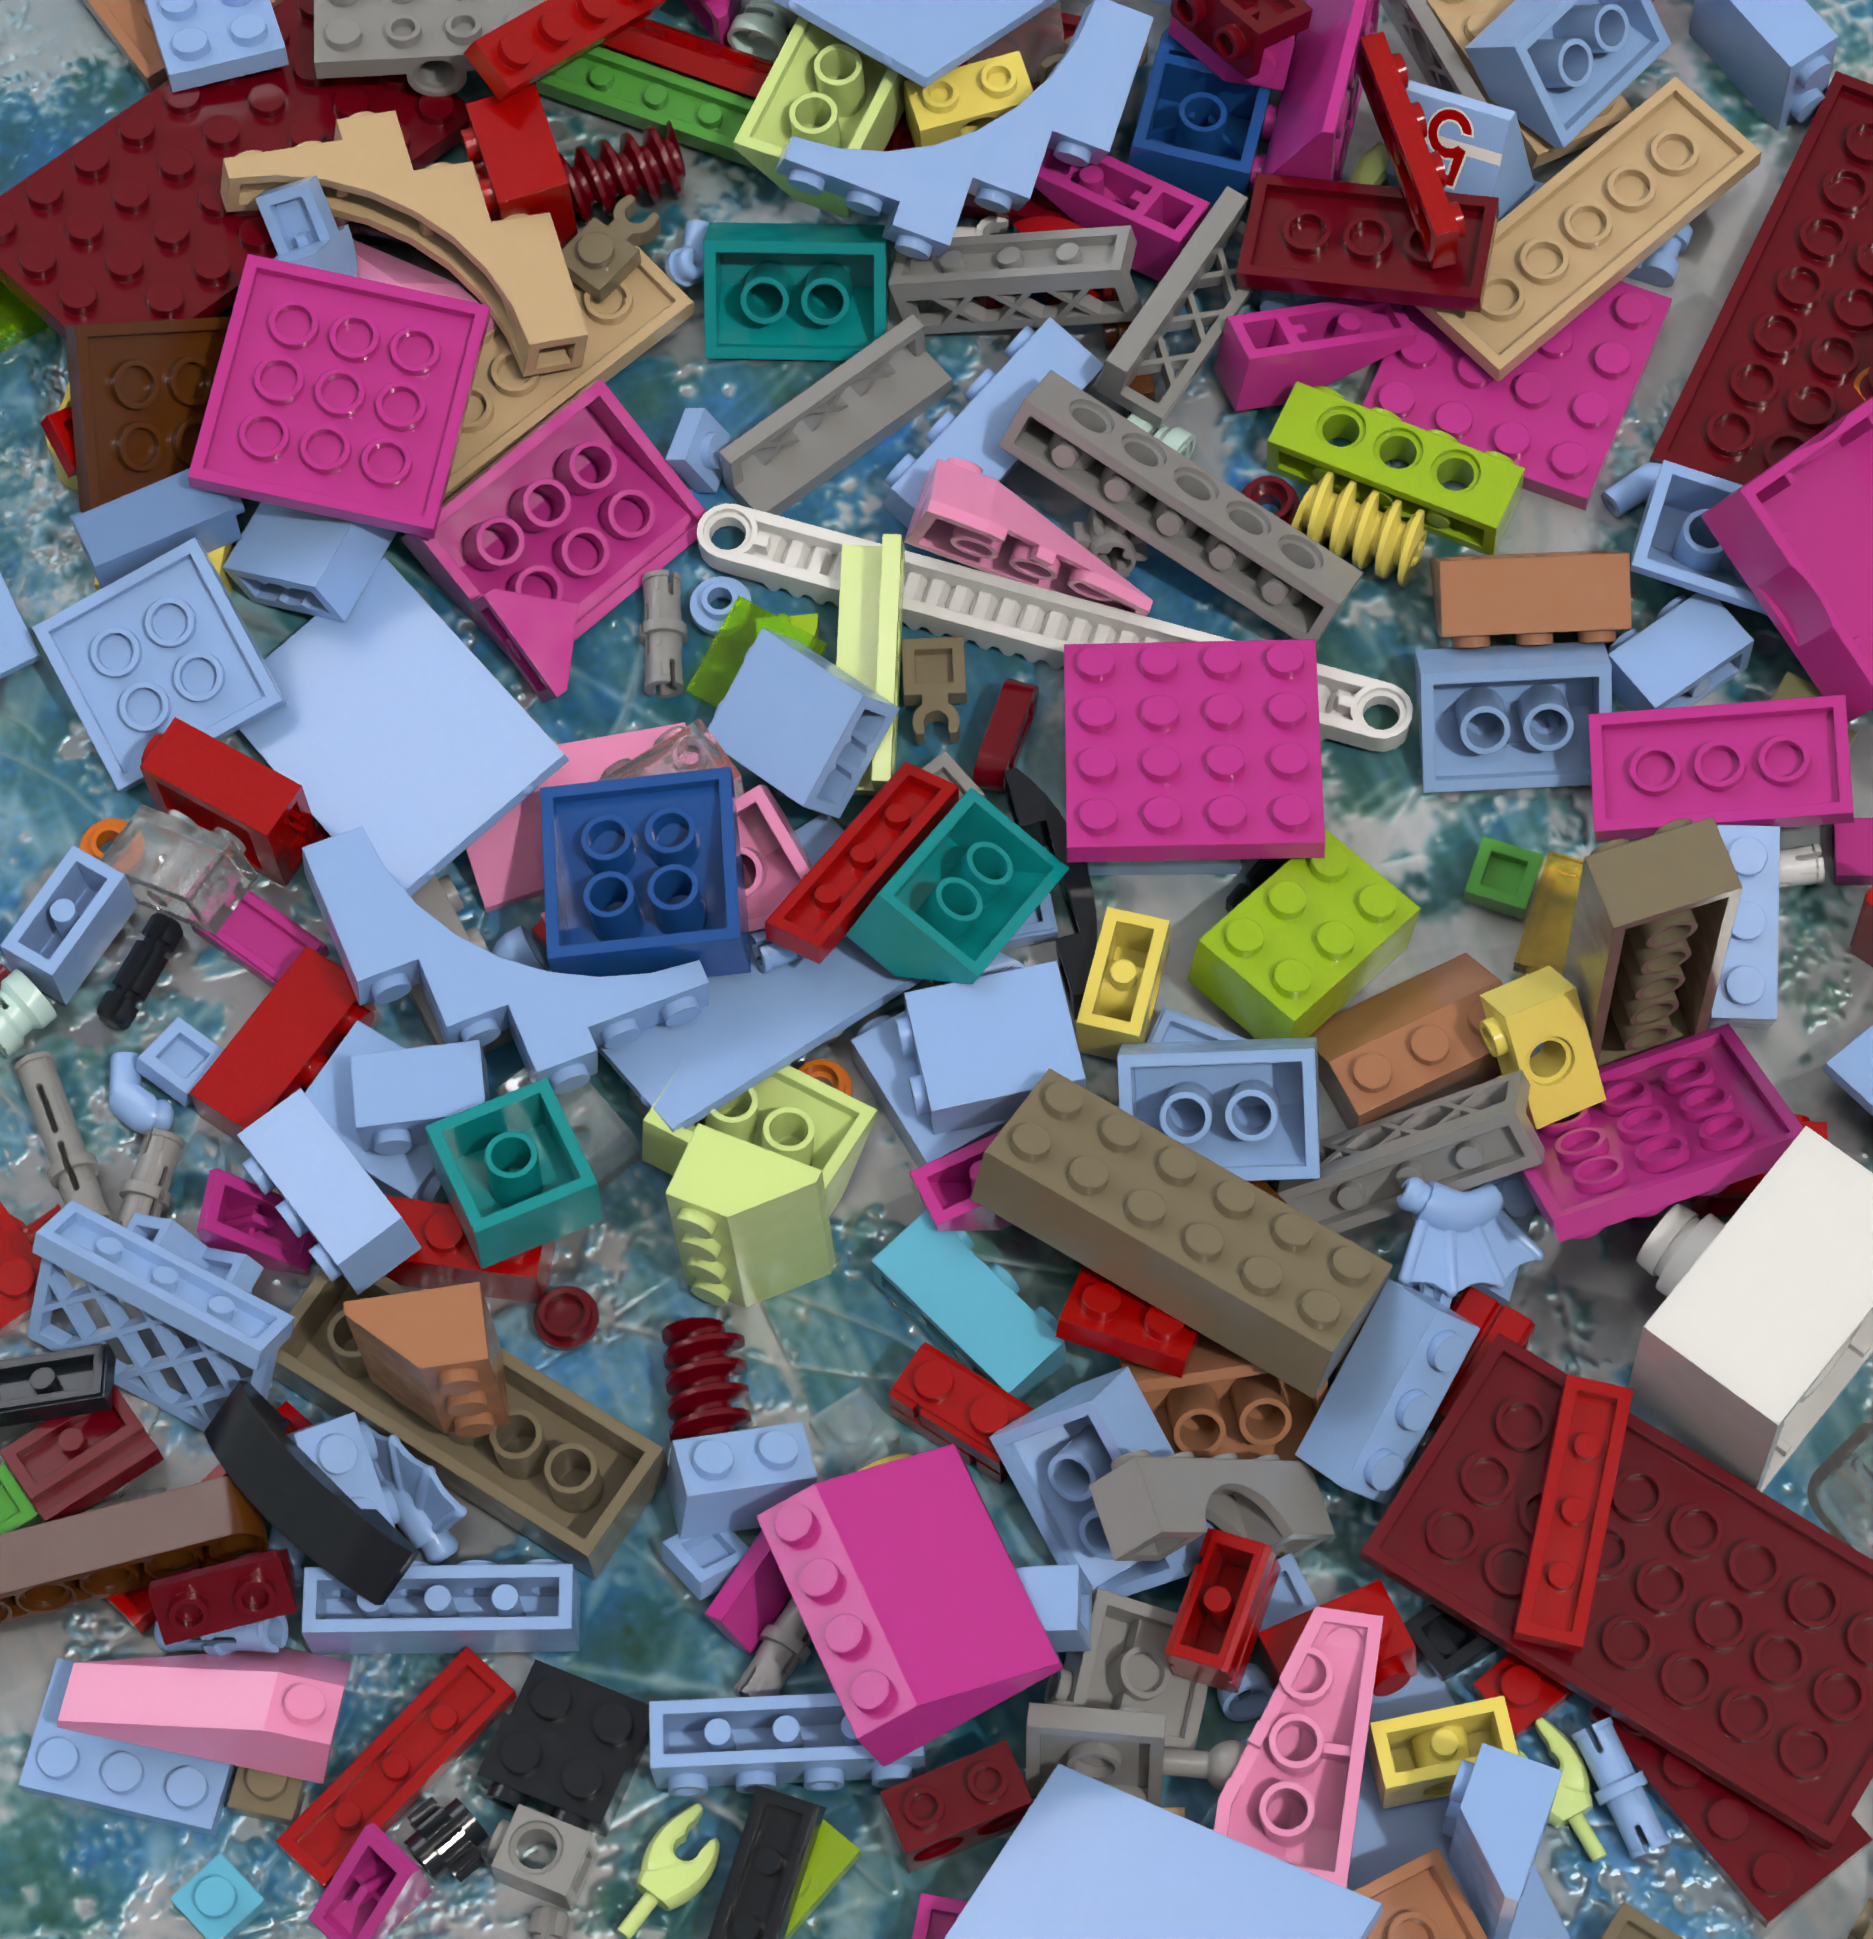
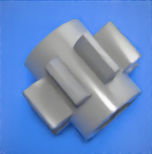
M1091 507V511L1087 514L1085 523L1074 522L1072 525L1074 540L1122 577L1130 576L1129 573L1133 570L1136 560L1147 561L1148 559L1145 541L1093 507Z

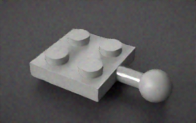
M1064 1700L1052 1701L1048 1704L1029 1702L1026 1726V1787L1030 1796H1037L1059 1763L1161 1807L1163 1775L1207 1779L1214 1789L1222 1792L1247 1744L1238 1740H1225L1216 1744L1210 1751L1165 1748L1166 1714L1149 1713L1145 1709L1133 1706L1111 1710L1081 1707L1074 1702Z

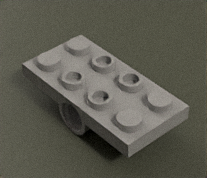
M314 0V65L316 78L407 74L410 86L423 95L448 96L454 94L465 85L467 71H476L464 55L467 48L475 40L546 0Z

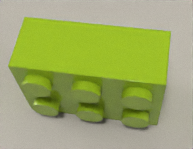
M1325 828V858H1291L1198 939L1187 980L1256 1039L1309 1037L1408 948L1421 908Z

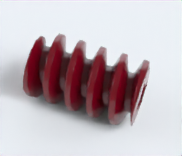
M670 120L666 123L664 140L655 128L650 125L643 129L642 146H639L633 136L626 132L620 136L619 153H616L606 139L598 141L595 160L582 145L574 150L573 166H570L563 155L559 153L569 182L573 209L577 211L586 224L592 220L593 204L599 203L608 217H613L616 197L621 196L624 198L631 194L636 198L638 209L640 190H645L654 204L661 203V188L664 183L670 186L677 197L684 196L686 171L678 140Z
M691 1317L667 1325L661 1331L663 1343L668 1346L663 1354L665 1368L670 1371L665 1379L667 1393L672 1396L667 1404L668 1416L674 1421L669 1429L671 1443L672 1440L733 1432L735 1427L752 1421L750 1410L732 1407L733 1402L744 1400L749 1396L748 1385L730 1382L729 1379L742 1375L747 1371L746 1360L728 1357L727 1354L740 1350L745 1346L744 1336L738 1333L726 1332L724 1322L708 1317Z

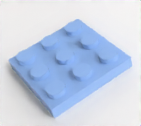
M196 537L32 627L117 790L123 793L145 782L140 769L144 749L154 735L165 732L175 717L209 736L221 740L286 704L280 689L204 546Z

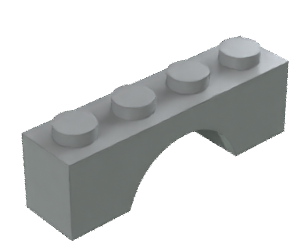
M1139 1450L1115 1459L1111 1463V1472L1088 1485L1114 1561H1160L1207 1533L1206 1519L1224 1532L1271 1546L1276 1556L1275 1559H1279L1289 1553H1292L1293 1557L1296 1558L1335 1535L1311 1466L1304 1461L1280 1460L1277 1454L1264 1455L1252 1460L1238 1459L1235 1453L1220 1454L1212 1458H1195L1193 1452L1189 1451L1167 1457H1152L1149 1451Z

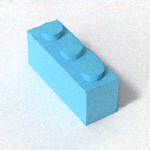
M925 1210L871 1260L874 1283L952 1359L1024 1402L1066 1363L1065 1340L1055 1337L1058 1325L1057 1319L1041 1306L1033 1311L1017 1295L1020 1291L1018 1284L1002 1266L996 1262L987 1266L971 1251L974 1248V1243L965 1231H937L928 1211Z

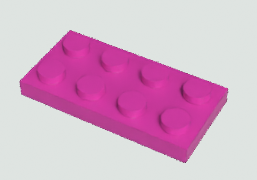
M1845 695L1588 714L1593 821L1596 841L1646 838L1654 835L1660 827L1671 821L1687 818L1692 820L1693 823L1712 816L1716 825L1780 826V828L1854 823Z

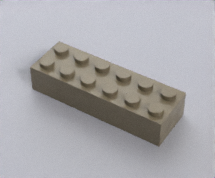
M1713 816L1693 823L1692 820L1687 818L1674 820L1660 827L1654 835L1630 843L1626 839L1611 840L1596 847L1589 856L1584 857L1563 977L1577 989L1598 1068L1707 1031L1743 889Z
M1050 1068L984 1151L970 1197L977 1204L1313 1399L1359 1335L1393 1267L1392 1264Z
M321 1269L289 1313L295 1317L291 1337L278 1350L273 1378L335 1417L355 1412L358 1422L364 1421L378 1434L384 1436L397 1435L409 1453L416 1459L435 1468L436 1474L443 1485L596 1580L667 1478L668 1463L664 1448L502 1349L511 1424L495 1426L494 1432L475 1438L459 1437L455 1432L444 1434L371 1381L344 1314L343 1302L410 1291L388 1277L383 1276L357 1295L343 1275L331 1282Z

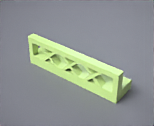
M883 534L882 546L842 545L836 666L899 707L905 549L902 534ZM898 713L853 795L875 796L896 773Z

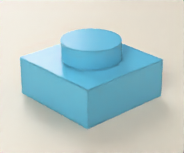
M221 1852L169 1898L173 1905L204 1939H233L268 1907L265 1899Z

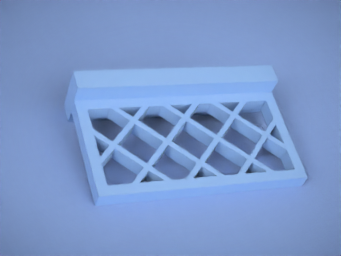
M74 1200L65 1205L36 1232L32 1253L42 1258L27 1338L53 1352L106 1344L105 1340L118 1337L133 1364L127 1365L116 1359L114 1384L203 1432L220 1409L215 1400L229 1396L239 1380L248 1381L266 1400L268 1399L278 1350L291 1337L295 1321L294 1316ZM62 1268L83 1279L87 1287L74 1290ZM95 1298L110 1325L97 1329L82 1302ZM117 1298L140 1309L143 1316L129 1319ZM63 1308L78 1335L73 1336L50 1324L52 1311ZM173 1327L195 1338L199 1345L185 1349ZM151 1328L166 1354L152 1358L137 1331ZM206 1357L222 1384L207 1387L193 1361ZM229 1357L253 1369L252 1376L240 1378ZM174 1367L188 1393L182 1394L170 1388L160 1370Z

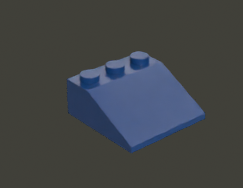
M731 767L540 788L547 960L552 972L595 977L644 974L700 960L707 977L751 972L748 912Z

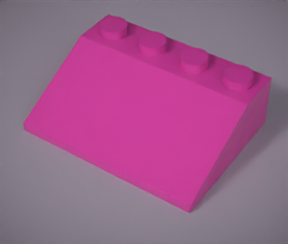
M1306 0L1305 3L1313 9L1308 29L1295 34V45L1279 106L1271 104L1268 106L1262 140L1270 141L1266 156H1255L1250 178V191L1254 190L1257 173L1331 181L1341 180L1363 91V86L1357 73L1360 37L1377 33L1380 0Z
M599 379L580 390L444 501L434 539L405 533L400 539L435 583L507 655L470 603L478 596L495 588L579 603L575 641L642 585L644 574L649 571L662 569L696 541L698 522L706 510L604 381Z
M955 1444L815 1483L756 1516L856 1739L883 1767L1064 1668Z

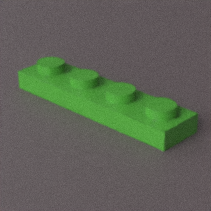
M599 46L590 49L536 81L537 91L540 94L642 130L651 125L662 137H665L666 123L670 120L679 143L755 168L751 162L734 149L733 144L754 100Z

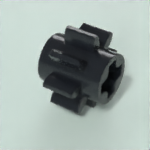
M431 1796L407 1817L411 1822L410 1825L416 1832L403 1843L434 1881L439 1880L449 1871L461 1883L485 1862L481 1857V1852L476 1847L489 1836L458 1798H455L446 1807H441Z

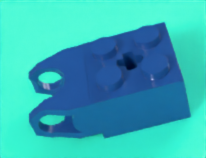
M1168 27L1161 35L1158 50L1156 51L1131 146L1128 165L1210 202L1212 208L1227 186L1246 196L1272 89L1223 81L1168 34Z

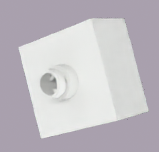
M1807 1126L1804 1127L1727 1224L1711 1213L1700 1220L1698 1219L1699 1214L1677 1203L1666 1213L1651 1232L1636 1258V1262L1649 1274L1659 1276L1655 1288L1667 1298L1643 1326L1628 1388L1634 1389L1629 1412L1762 1493L1873 1354V1173Z

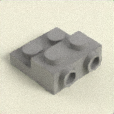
M1097 1588L1092 1591L1091 1651L1067 1652L1064 1668L1050 1675L1045 1690L1044 1702L1048 1704L1052 1701L1064 1700L1074 1702L1081 1707L1111 1710L1133 1706L1145 1709L1149 1713L1166 1714L1165 1748L1195 1750L1208 1685L1175 1675L1164 1655L1178 1613Z

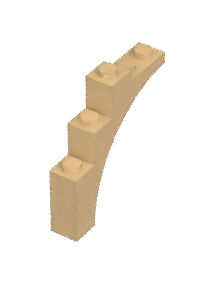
M395 110L381 113L364 111L355 113L348 118L336 119L334 141L324 143L320 141H306L292 148L266 152L249 150L235 157L223 158L220 193L226 212L259 210L255 198L263 191L317 175L334 217L368 225L412 245L448 269L482 304L490 306V315L507 338L523 377L582 367L588 332L550 212L535 215L514 214L503 220L491 222L473 161L457 164L439 162L425 169L413 170Z

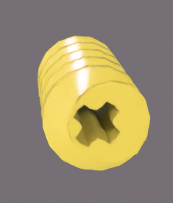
M1328 471L1317 485H1311L1306 492L1291 526L1303 534L1307 531V536L1322 546L1330 540L1329 550L1342 559L1352 549V564L1360 570L1366 568L1375 558V575L1382 579L1389 577L1398 567V584L1401 587H1405L1415 573L1427 541V531L1424 530L1425 511L1418 509L1406 523L1401 520L1402 501L1396 499L1385 513L1378 511V491L1373 490L1363 503L1360 504L1356 502L1357 483L1350 481L1340 494H1336L1333 492L1334 473Z

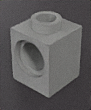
M518 1804L511 1822L502 1819L496 1827L489 1844L487 1856L494 1859L491 1868L499 1883L573 1912L600 1849L593 1833ZM547 1842L557 1847L554 1860L544 1868L531 1869L522 1864L525 1851L535 1843Z

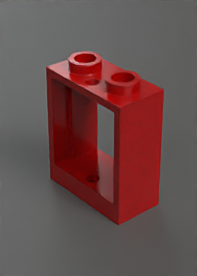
M175 717L163 734L157 733L151 738L141 758L140 769L160 819L286 888L303 863L302 847L309 845L310 836L316 829L302 785Z

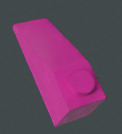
M1047 147L1034 187L1082 228L1131 225L1137 241L1131 269L1160 282L1211 210V203L1109 155H1106L1097 165L1089 163L1087 167H1078L1060 161L1053 155L1055 150Z
M1341 299L1227 316L1213 369L1235 412L1286 404L1296 381L1311 387L1327 386L1415 343L1417 333L1401 304L1355 299Z

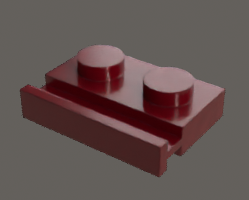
M115 1384L113 1387L112 1410L47 1420L0 1450V1455L44 1522L84 1512L164 1460L159 1449L151 1440Z

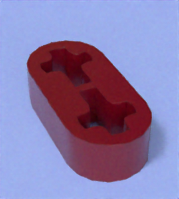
M1011 678L1006 679L1003 684L974 767L972 780L979 788L1002 795L1005 794L1004 771L1016 768L1035 715L1039 698L1038 686Z

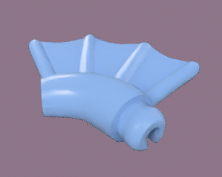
M1410 1177L1401 1186L1405 1191L1402 1195L1397 1196L1398 1206L1404 1211L1413 1213L1412 1218L1415 1220V1225L1398 1276L1400 1284H1429L1451 1298L1455 1297L1457 1292L1475 1284L1492 1285L1500 1290L1505 1287L1506 1279L1519 1265L1543 1260V1251L1502 1210L1504 1200L1494 1184L1488 1182L1471 1191L1462 1192L1435 1181L1427 1184L1419 1177Z
M369 1427L378 1451L377 1460L372 1462L380 1485L388 1486L396 1500L400 1515L397 1525L416 1549H422L427 1562L430 1564L440 1563L458 1550V1541L450 1533L449 1529L464 1518L467 1514V1508L464 1505H460L448 1493L438 1478L435 1468L416 1459L409 1453L397 1435H380Z

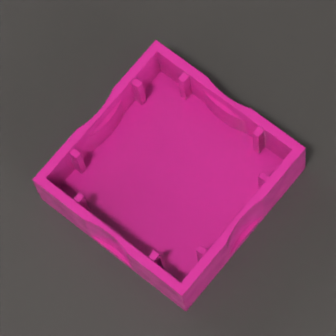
M1873 396L1700 515L1822 696L1845 695L1847 723L1873 709Z

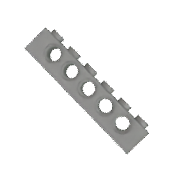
M1052 370L1024 399L998 445L1012 456L1296 640L1316 639L1317 644L1364 573Z

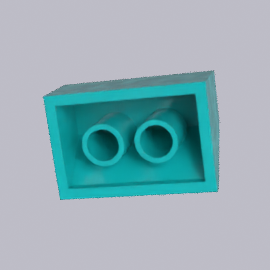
M710 222L703 239L705 358L847 361L888 332L890 289L888 286L890 279V240L882 237L885 225Z
M971 787L881 889L846 936L896 977L973 984L1070 868Z

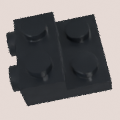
M535 1659L511 1714H504L477 1773L482 1787L488 1790L486 1797L493 1803L515 1812L518 1804L527 1805L547 1813L553 1818L606 1837L650 1739L649 1704Z

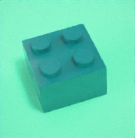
M548 1078L425 1126L433 1167L481 1269L603 1220L598 1182Z

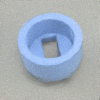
M523 925L505 933L496 942L492 953L498 957L541 970L546 969L544 959L535 941Z
M1248 1662L1238 1693H1231L1217 1688V1697L1223 1713L1233 1721H1248L1261 1716L1273 1694L1266 1674L1256 1664Z

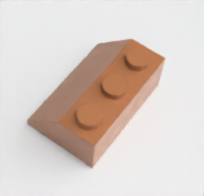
M1613 549L1430 558L1437 634L1441 637H1452L1453 648L1489 647L1490 635L1515 634V645L1553 644V632L1578 631V642L1581 643L1616 641V629H1632L1630 558L1628 552Z
M1464 953L1333 1015L1309 1037H1317L1318 1078L1346 1128L1350 1130L1485 1083L1502 1075L1498 1059L1493 1057L1487 1049L1479 1027L1480 1021L1486 1019L1480 994L1502 986L1501 980L1469 954Z
M480 1282L343 1302L345 1317L373 1383L444 1434L455 1432L459 1437L475 1438L494 1432L495 1426L511 1424L502 1349Z
M1204 1335L1199 1337L1182 1378L1118 1358L1120 1369L1129 1367L1174 1453L1189 1451L1193 1452L1195 1458H1212L1220 1454L1235 1453L1238 1459L1253 1460L1264 1455L1277 1454L1280 1460L1303 1461L1295 1453L1329 1391L1328 1381H1326L1313 1399ZM1311 1467L1313 1474L1320 1473L1319 1471Z

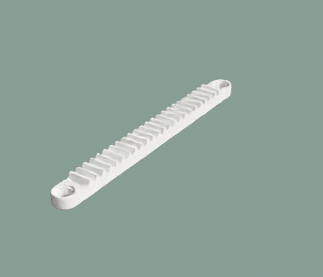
M725 503L712 507L703 514L697 527L699 550L703 560L710 567L721 572L764 583L770 591L776 592L783 588L793 597L800 598L803 595H808L818 604L823 605L825 602L830 601L838 608L842 545L882 546V544L738 504ZM725 526H735L746 534L743 543L737 548L730 550L716 547L711 542V538L715 531ZM905 550L902 622L915 631L920 627L927 628L937 637L945 633L952 637L964 636V643L968 640L975 641L984 650H988L992 646L997 647L1006 656H1012L1015 653L1022 654L1031 663H1035L1039 659L1044 660L1051 668L1058 670L1064 666V644L1235 641ZM1317 663L1320 742L1327 738L1370 751L1386 752L1396 749L1406 741L1411 732L1413 706L1410 697L1402 688L1385 681ZM1382 704L1392 707L1397 712L1399 720L1393 727L1379 730L1370 727L1365 722L1363 715L1371 706Z

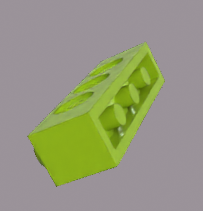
M1296 381L1267 440V471L1309 487L1313 484L1317 485L1328 471L1334 473V493L1340 494L1350 481H1354L1357 483L1356 502L1362 504L1373 490L1378 491V511L1385 513L1396 499L1402 501V521L1407 523L1418 509L1424 510V530L1428 533L1485 555L1495 554L1522 496L1525 468L1516 465L1506 455L1495 451L1482 452L1458 443L1453 436L1437 429L1424 430L1403 422L1389 410L1379 407L1369 409L1345 400L1340 393L1325 386L1311 387ZM1334 438H1345L1351 441L1352 444L1338 447L1330 444L1328 441ZM1397 459L1407 462L1409 466L1395 469L1387 466L1385 462ZM1456 481L1464 484L1467 488L1453 491L1446 489L1441 484Z

